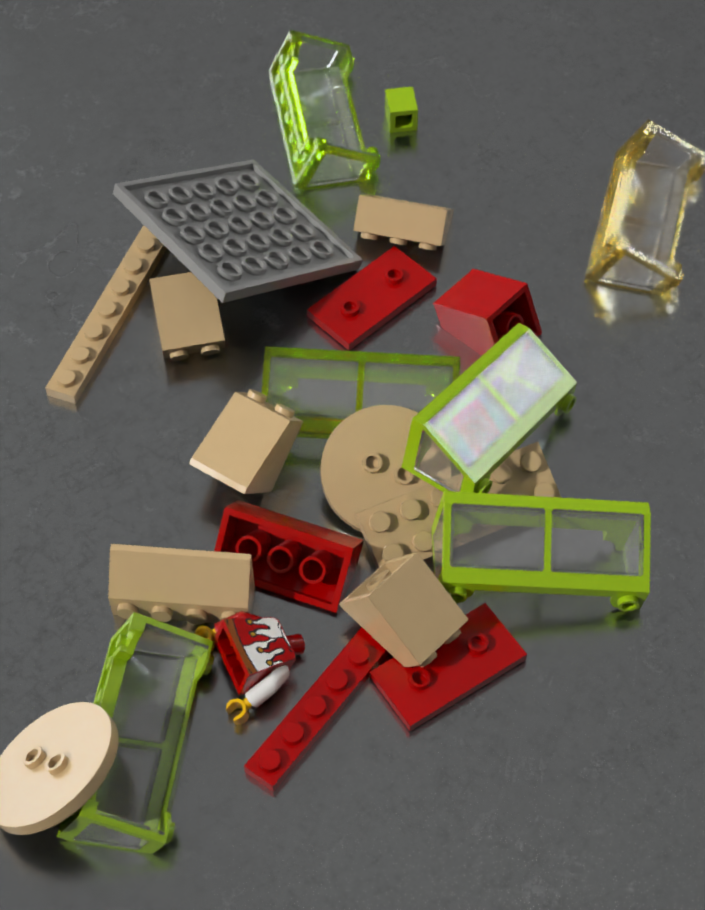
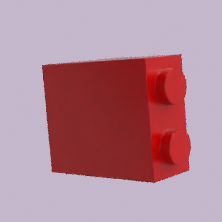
M472 269L433 303L441 328L481 356L518 323L530 328L537 337L542 334L528 284L518 280ZM529 334L524 349L534 341Z

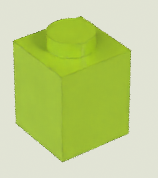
M413 86L385 89V114L390 133L417 131L418 107Z

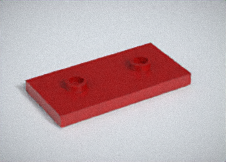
M393 246L307 309V317L350 351L437 285V278L396 246Z
M486 603L465 614L468 620L459 628L461 634L452 642L446 645L443 643L436 650L437 657L424 667H404L393 657L370 671V679L409 731L422 725L527 659V653Z

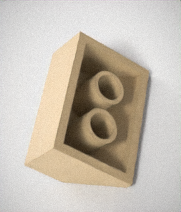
M369 194L359 195L353 231L361 232V238L378 240L379 235L390 237V243L407 245L409 240L419 242V248L436 250L437 245H445L454 209Z

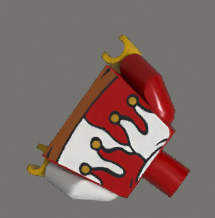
M244 611L237 612L215 623L213 629L208 626H199L194 633L213 641L211 652L217 646L238 695L245 694L246 696L243 700L238 698L232 699L226 705L228 714L237 708L243 709L233 719L235 725H242L248 721V709L252 706L257 708L289 678V671L296 660L295 655L303 654L305 651V641L301 634L286 636L278 619L274 617H260Z

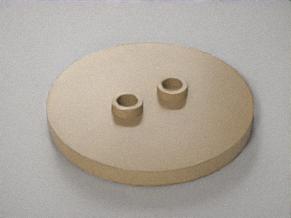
M395 405L367 407L344 419L328 438L320 465L323 492L333 511L341 520L357 531L361 532L354 515L357 512L429 485L402 468L412 418L418 412ZM439 430L437 433H438V434L441 436V438L447 443V441H446V439L444 438L443 434H442V433L440 432V430ZM434 442V445L426 454L422 466L416 471L436 482L454 475V464Z
M76 702L58 707L32 722L8 745L0 756L1 829L15 835L41 832L70 817L94 795L113 765L119 743L117 726L103 708L89 702Z

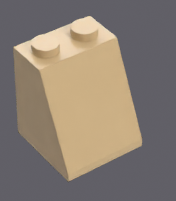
M192 272L149 279L163 358L179 361L188 358L189 354L201 352V355L207 356L219 353L220 349L225 348V338L217 298Z
M249 389L248 393L235 392L192 456L189 464L243 494L272 492L303 421L293 416L295 413L293 409L278 403L276 406H273L266 402L267 396L258 391Z
M418 552L387 560L339 603L345 612L404 667H424L437 657L436 650L443 643L446 645L461 634L459 628L468 620Z

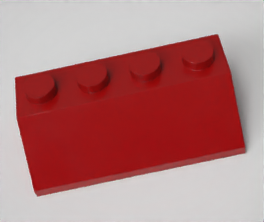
M237 500L224 508L214 551L251 554L256 587L337 613L340 608L339 603L343 601L356 572L364 540Z

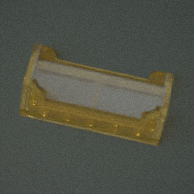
M649 119L616 151L585 278L598 284L659 296L664 295L668 290L676 288L683 278L682 265L678 262L674 264L690 184L693 181H698L705 171V166H703L705 152Z

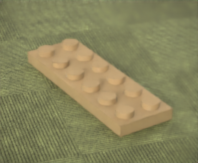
M539 442L515 450L491 474L489 479L493 482L488 492L490 494L562 498ZM459 472L436 481V483L450 491L460 492L463 474ZM429 484L354 514L376 569L381 567L387 560L418 552L423 560L433 556L431 527L443 495L442 491ZM472 524L469 533H460L451 537L450 549L508 525ZM439 540V553H442L443 541Z

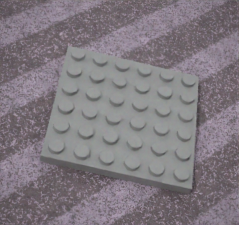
M254 159L116 183L114 186L113 195L222 303L358 270L363 261L358 254Z

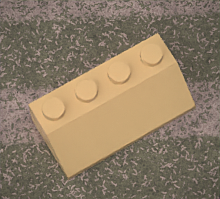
M111 544L108 599L113 615L128 619L136 612L161 622L181 620L201 625L206 622L217 623L240 611L252 614L255 583L251 554Z

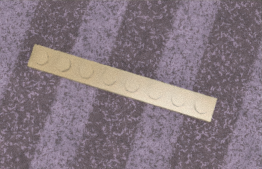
M144 225L45 387L47 396L73 404L77 403L167 248Z

